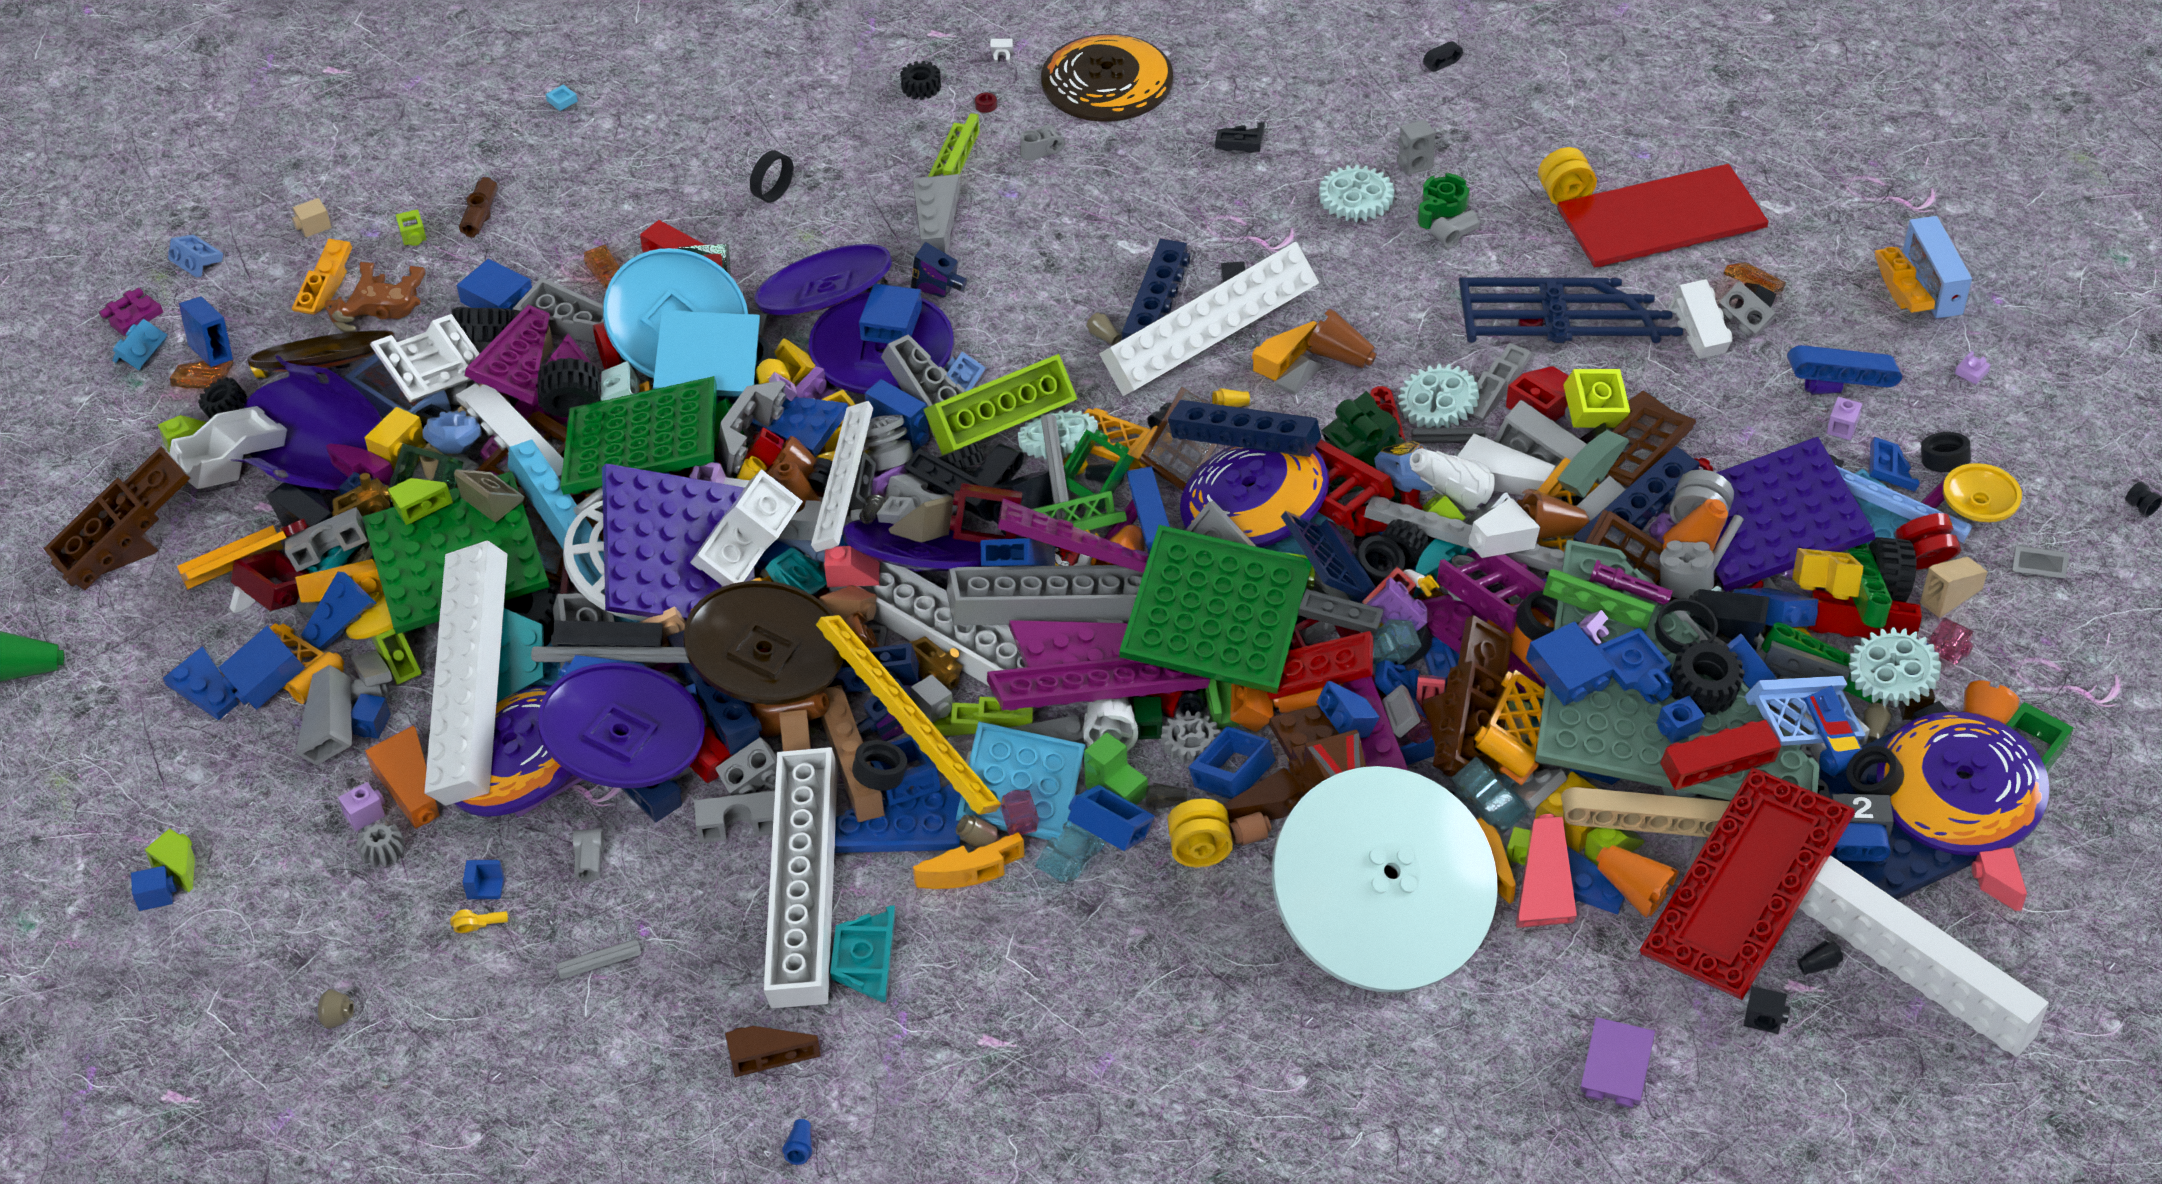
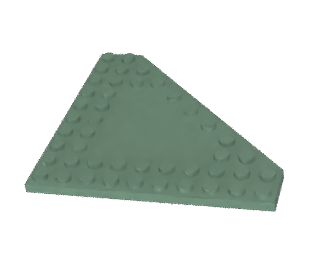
M1567 540L1562 565V572L1589 581L1598 559L1601 561V564L1615 569L1618 567L1623 568L1622 570H1624L1625 574L1648 581L1637 568L1633 569L1626 561L1627 557L1621 550ZM1595 581L1593 582V583H1595V584H1598V585H1601V586H1603V587H1606V588H1609V589H1610L1609 586L1603 585V584L1598 583V582H1595ZM1618 589L1617 592L1656 605L1647 630L1643 632L1672 664V670L1677 654L1664 648L1655 634V623L1664 605ZM1557 600L1553 631L1574 621L1579 624L1585 616L1593 614V612ZM1674 611L1661 618L1663 629L1674 640L1684 644H1690L1693 641L1700 643L1698 633L1686 621L1682 622ZM1608 618L1603 626L1608 629L1609 634L1602 638L1597 633L1596 635L1601 641L1600 644L1638 628ZM1697 674L1705 680L1715 681L1710 676L1704 674ZM1611 676L1610 684L1604 690L1594 691L1579 702L1573 701L1564 706L1548 685L1545 684L1535 761L1674 789L1660 764L1665 749L1672 743L1666 736L1661 734L1656 722L1661 708L1679 699H1674L1670 694L1669 697L1661 702L1653 695L1658 703L1655 705L1650 704L1637 690L1629 689L1624 691ZM1742 682L1731 707L1728 706V709L1724 712L1718 711L1716 715H1711L1710 712H1707L1698 733L1675 743H1685L1692 741L1698 736L1704 735L1706 737L1726 728L1731 730L1741 727L1748 722H1759L1764 719L1757 705H1748L1744 696L1749 692V689ZM1780 728L1784 737L1791 735L1786 729L1783 731ZM1801 745L1781 746L1775 762L1755 767L1758 770L1815 793L1818 791L1819 764L1812 757L1808 758L1800 749ZM1751 769L1678 790L1732 801Z

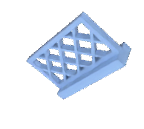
M1843 676L1760 680L1744 696L1748 705H1757L1763 719L1768 722L1781 746L1824 743L1816 724L1804 717L1805 712L1809 715L1811 714L1803 698L1832 685L1857 739L1862 740L1866 736L1842 691L1847 686ZM1792 703L1800 708L1799 713L1787 706V704ZM1768 704H1771L1772 706L1777 708L1779 710V713L1776 714L1775 712L1770 710ZM1784 713L1796 721L1794 725L1782 718ZM1800 724L1812 731V734L1808 735L1799 729ZM1779 726L1789 731L1791 735L1784 737Z

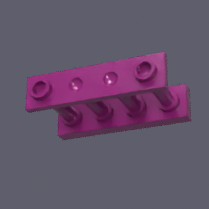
M1476 553V560L1458 568L1442 559L1439 563L1437 576L1438 584L1509 634L1514 632L1518 611L1516 609L1521 603L1510 606L1504 600L1515 595L1524 600L1528 594L1534 591H1544L1546 582L1505 554L1481 558ZM1477 570L1487 574V576L1478 580H1473L1467 575ZM1497 582L1506 587L1496 593L1486 589V587ZM1531 607V610L1536 608L1537 610L1545 614L1547 617H1549V615L1542 609H1539L1537 607Z

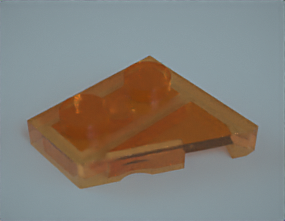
M1747 262L1727 265L1723 273L1745 283L1759 284L1774 293L1783 291L1787 283Z
M204 360L197 363L178 365L169 378L171 386L185 389H205L206 387L209 389L211 387L210 383L213 382L215 384L217 379L220 378L223 381V378L227 376L234 364L233 360L210 367Z

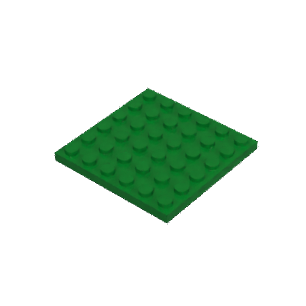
M707 377L570 408L560 485L563 495L569 493L578 494L584 490L602 487V467L606 463L665 473L670 471L678 472L692 466H705L708 463L714 462L717 395L715 377Z
M512 471L497 475L498 478L518 491ZM459 488L449 490L453 503L408 525L404 523L395 507L363 516L396 635L440 621L445 554L487 540L508 554L504 601L550 587L522 502L495 523L462 499Z
M1158 525L1120 647L1119 657L1277 694L1312 564L1308 558Z

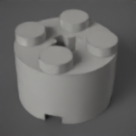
M1676 540L1667 543V548L1660 555V585L1663 588L1673 590L1672 597L1689 599V596L1693 595L1698 589H1713L1714 555L1708 543L1680 542Z

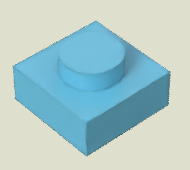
M564 84L545 94L547 102L559 111L578 102L577 95Z

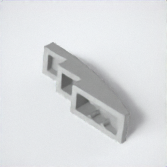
M1512 343L1508 344L1501 357H1496L1488 372L1484 371L1478 380V407H1473L1474 413L1468 415L1483 421L1507 394L1508 385L1519 377L1532 357L1531 351Z

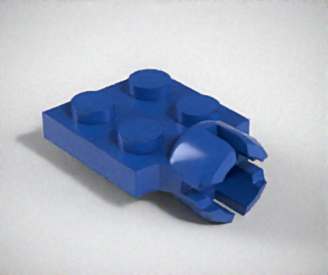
M1641 628L1596 646L1614 668L1611 676L1624 691L1635 689L1648 703L1654 705L1658 701L1653 695L1662 702L1672 693L1674 682L1666 674L1670 672L1672 664Z

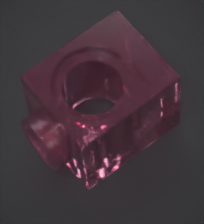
M1944 617L1932 633L1929 644H1934V650L1939 653V657L1957 665L1963 656L1967 658L1974 646V643L1971 642L1974 631Z
M1013 790L1003 795L1000 809L1009 836L1017 832L1020 835L1036 832L1039 817L1030 790Z

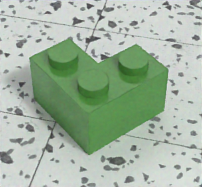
M1106 732L1084 750L1085 786L1088 790L1100 785L1135 805L1148 796V778L1127 764V746Z

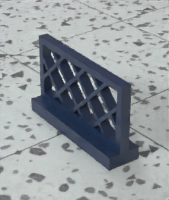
M1285 511L1281 518L1325 585L1345 592L1350 601L1363 604L1362 601L1376 587L1334 523L1326 519L1321 525H1317Z

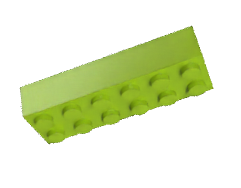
M1057 354L931 405L923 410L941 454L945 455L1075 401L1077 396L1060 354Z

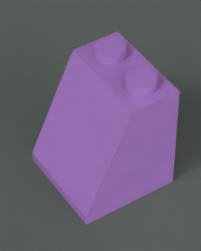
M1596 1017L1580 1092H1585V1097L1597 1101H1603L1604 1097L1616 1100L1615 1104L1622 1107L1633 1108L1634 1104L1640 1105L1655 1031Z

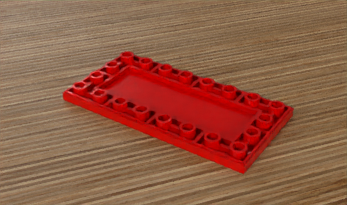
M1729 163L1558 202L1557 204L1558 211L1594 268L1638 257H1646L1655 253L1667 252L1685 246L1689 247L1698 243L1710 242L1728 236L1732 237L1741 233L1753 232L1767 228L1769 222Z
M1752 767L1639 949L1641 955L1743 1000L1855 814L1854 808Z

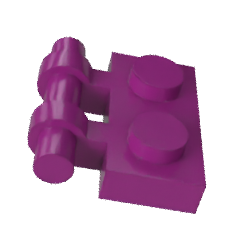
M138 287L133 291L128 290L123 293V297L117 301L107 303L105 308L99 311V314L103 319L112 316L108 319L110 326L125 337L133 324L138 325L143 319L149 322L162 314L163 310L161 305L148 295L138 299L144 295L143 291Z

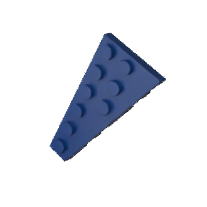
M716 395V404L724 399H728L734 405L739 397ZM794 397L792 401L785 398L782 407H784L783 413L777 421L774 419L769 427L753 419L751 425L756 427L758 432H760L762 427L782 438L784 442L792 435L816 457L843 421L848 404L813 398Z
M950 784L941 787V790L891 806L888 805L886 800H882L885 816L857 822L853 809L846 810L844 815L836 817L834 853L948 851L960 847V836L956 834V827L959 822L956 820L961 794Z

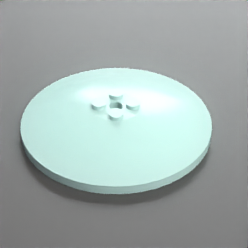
M1361 767L1344 771L1322 781L1302 797L1289 813L1281 827L1273 852L1272 885L1279 914L1290 936L1306 956L1322 970L1343 982L1362 989L1378 992H1404L1420 989L1446 978L1460 968L1475 953L1485 938L1494 916L1497 900V873L1493 854L1482 828L1468 808L1457 797L1436 782L1414 772L1393 767ZM1385 866H1393L1398 872V877L1396 879L1388 878L1384 873Z

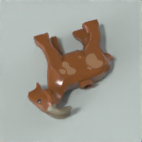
M360 262L361 278L347 302L345 303L341 297L337 300H327L325 302V309L330 320L340 331L346 333L356 330L355 326L345 323L353 321L354 317L365 314L379 319H400L411 314L412 309L421 303L420 299L416 297V288L425 276V268L410 266V276H403L401 278L402 282L393 285L384 283L386 280L385 274L373 276L374 263Z

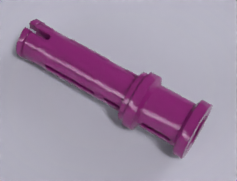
M1598 559L1596 560L1589 582L1593 583L1595 581L1609 586L1610 589L1616 591L1621 589L1662 605L1669 602L1673 590L1624 573L1623 568L1618 567L1615 569L1601 564V561Z

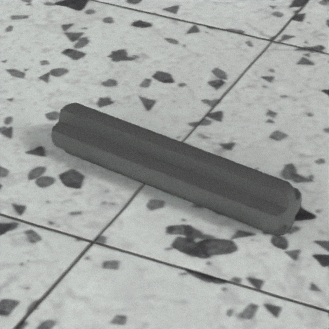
M1414 428L1411 431V440L1417 443H1465L1469 441L1473 434L1485 438V429Z

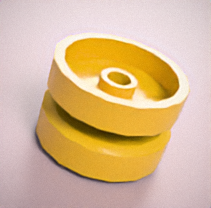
M1565 147L1557 149L1545 157L1538 168L1537 176L1549 199L1556 206L1558 202L1592 195L1596 188L1597 178L1588 164L1583 152L1577 148Z
M1191 799L1180 803L1169 813L1167 825L1172 856L1177 862L1185 866L1197 868L1214 865L1228 857L1232 851L1233 841L1229 829L1228 812L1223 804L1211 799Z

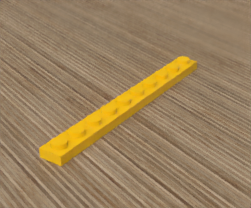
M839 615L821 617L816 625L823 632L824 637L835 646L840 656L855 670L856 675L862 678L870 687L871 692L887 707V711L903 726L904 731L917 742L921 751L927 754L935 763L936 768L952 783L953 788L969 803L970 808L978 815L996 812L1001 805L1000 801Z

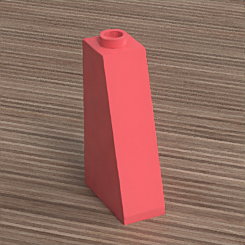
M1544 814L1538 816V819H1534L1532 823L1516 917V928L1574 923L1577 917L1563 817Z

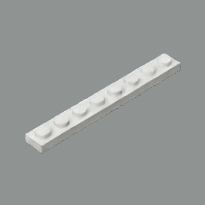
M869 401L846 408L811 543L816 552L839 546L873 411Z

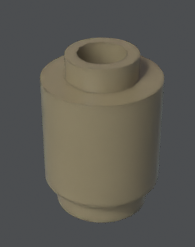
M964 815L956 827V834L960 836V839L975 848L987 846L999 839L997 827L975 815Z

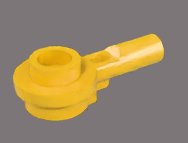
M464 909L457 911L450 918V924L457 933H469L486 927L487 924L508 922L507 911L477 915L472 913L471 910Z

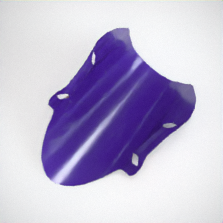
M276 355V359L286 367L289 376L271 382L256 390L248 398L247 402L244 403V408L258 406L267 417L287 428L284 446L249 453L252 457L249 459L230 460L250 463L281 482L313 488L339 490V487L348 477L332 465L326 445L330 443L341 444L368 451L364 437L382 421L380 415L367 398L331 370L315 366L291 364L284 361L279 355ZM315 373L326 374L329 383H321L315 376ZM273 470L283 471L287 473L288 477L279 478L274 474Z

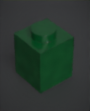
M1147 696L1134 698V718L1138 727L1137 740L1161 739V697Z

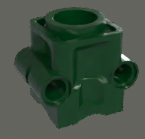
M1367 391L1354 401L1352 399L1342 401L1335 411L1337 418L1321 430L1325 442L1375 469L1374 458L1384 447L1406 443L1402 437H1399L1397 420L1389 412L1380 409L1375 399Z

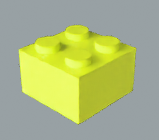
M1573 369L1563 384L1573 428H1596L1602 423H1606V428L1617 427L1630 413L1620 369Z

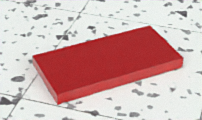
M1363 632L1289 650L1277 694L1267 692L1269 699L1273 700L1324 688L1328 681L1341 684L1373 676V636L1371 632Z

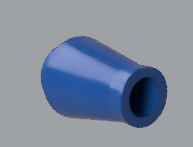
M805 1119L794 1121L793 1128L782 1148L785 1160L794 1165L806 1163L812 1155L811 1123Z

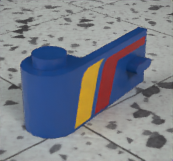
M1831 685L1803 699L1827 748L1820 753L1819 765L1825 773L1836 776L1847 770L1851 758L1862 748Z

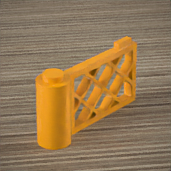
M1088 408L1083 413H1089V417L1094 416V419L1099 421L1097 423L1098 430L1102 429L1103 433L1109 436L1107 442L1110 444V439L1124 438V441L1119 443L1129 448L1130 450L1127 454L1134 457L1133 462L1128 468L1129 471L1146 467L1138 460L1158 426L1148 429L1110 416L1107 411L1098 408L1093 410ZM1114 426L1120 428V430L1108 433L1106 428ZM1165 431L1161 440L1169 446L1172 443V437L1170 433ZM1131 434L1140 435L1138 438L1130 440L1127 438V435ZM1094 445L1090 452L1114 462H1118L1120 456L1103 446L1098 447ZM1157 445L1153 455L1159 458L1165 450Z
M275 623L270 627L275 634L281 636V641L287 647L298 646V651L291 652L301 663L303 657H315L310 662L302 663L306 668L283 687L298 703L304 704L307 702L311 679L314 673L328 665L339 669L342 673L344 672L343 665L345 663L339 654L329 651L323 653L294 635V630L284 623L281 625Z
M1515 670L1513 673L1510 671L1506 673L1501 683L1505 689L1486 727H1480L1473 740L1476 741L1475 748L1520 778H1523L1535 762L1539 727H1533L1529 717L1537 716L1540 723L1542 709L1537 698H1544L1545 689ZM1515 682L1524 686L1526 693L1519 694ZM1529 699L1534 710L1526 711L1522 700ZM1506 701H1514L1518 711L1510 712ZM1521 717L1525 728L1517 729L1513 718ZM1505 719L1509 730H1504L1496 724L1497 720ZM1528 734L1532 746L1530 747L1525 744L1520 735Z

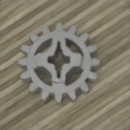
M1186 711L1185 716L1182 717L1177 713L1175 714V721L1168 718L1167 726L1162 727L1161 745H1164L1165 753L1171 752L1172 760L1180 757L1182 764L1185 763L1186 759L1193 763L1220 734V730H1217L1216 722L1210 723V716L1208 715L1201 718L1200 712H1197L1195 716H1191L1190 712Z

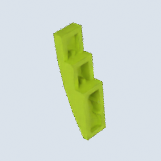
M979 697V704L952 702V711L946 717L940 718L932 724L943 736L976 734L978 722L1007 728L1030 724L1033 718V707L1020 708L1014 711L1002 710L996 697Z

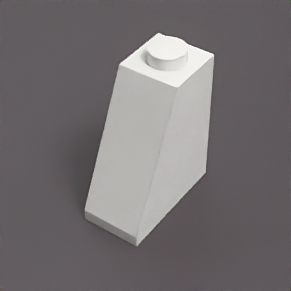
M1511 498L1473 522L1468 544L1481 558L1535 549L1540 526Z

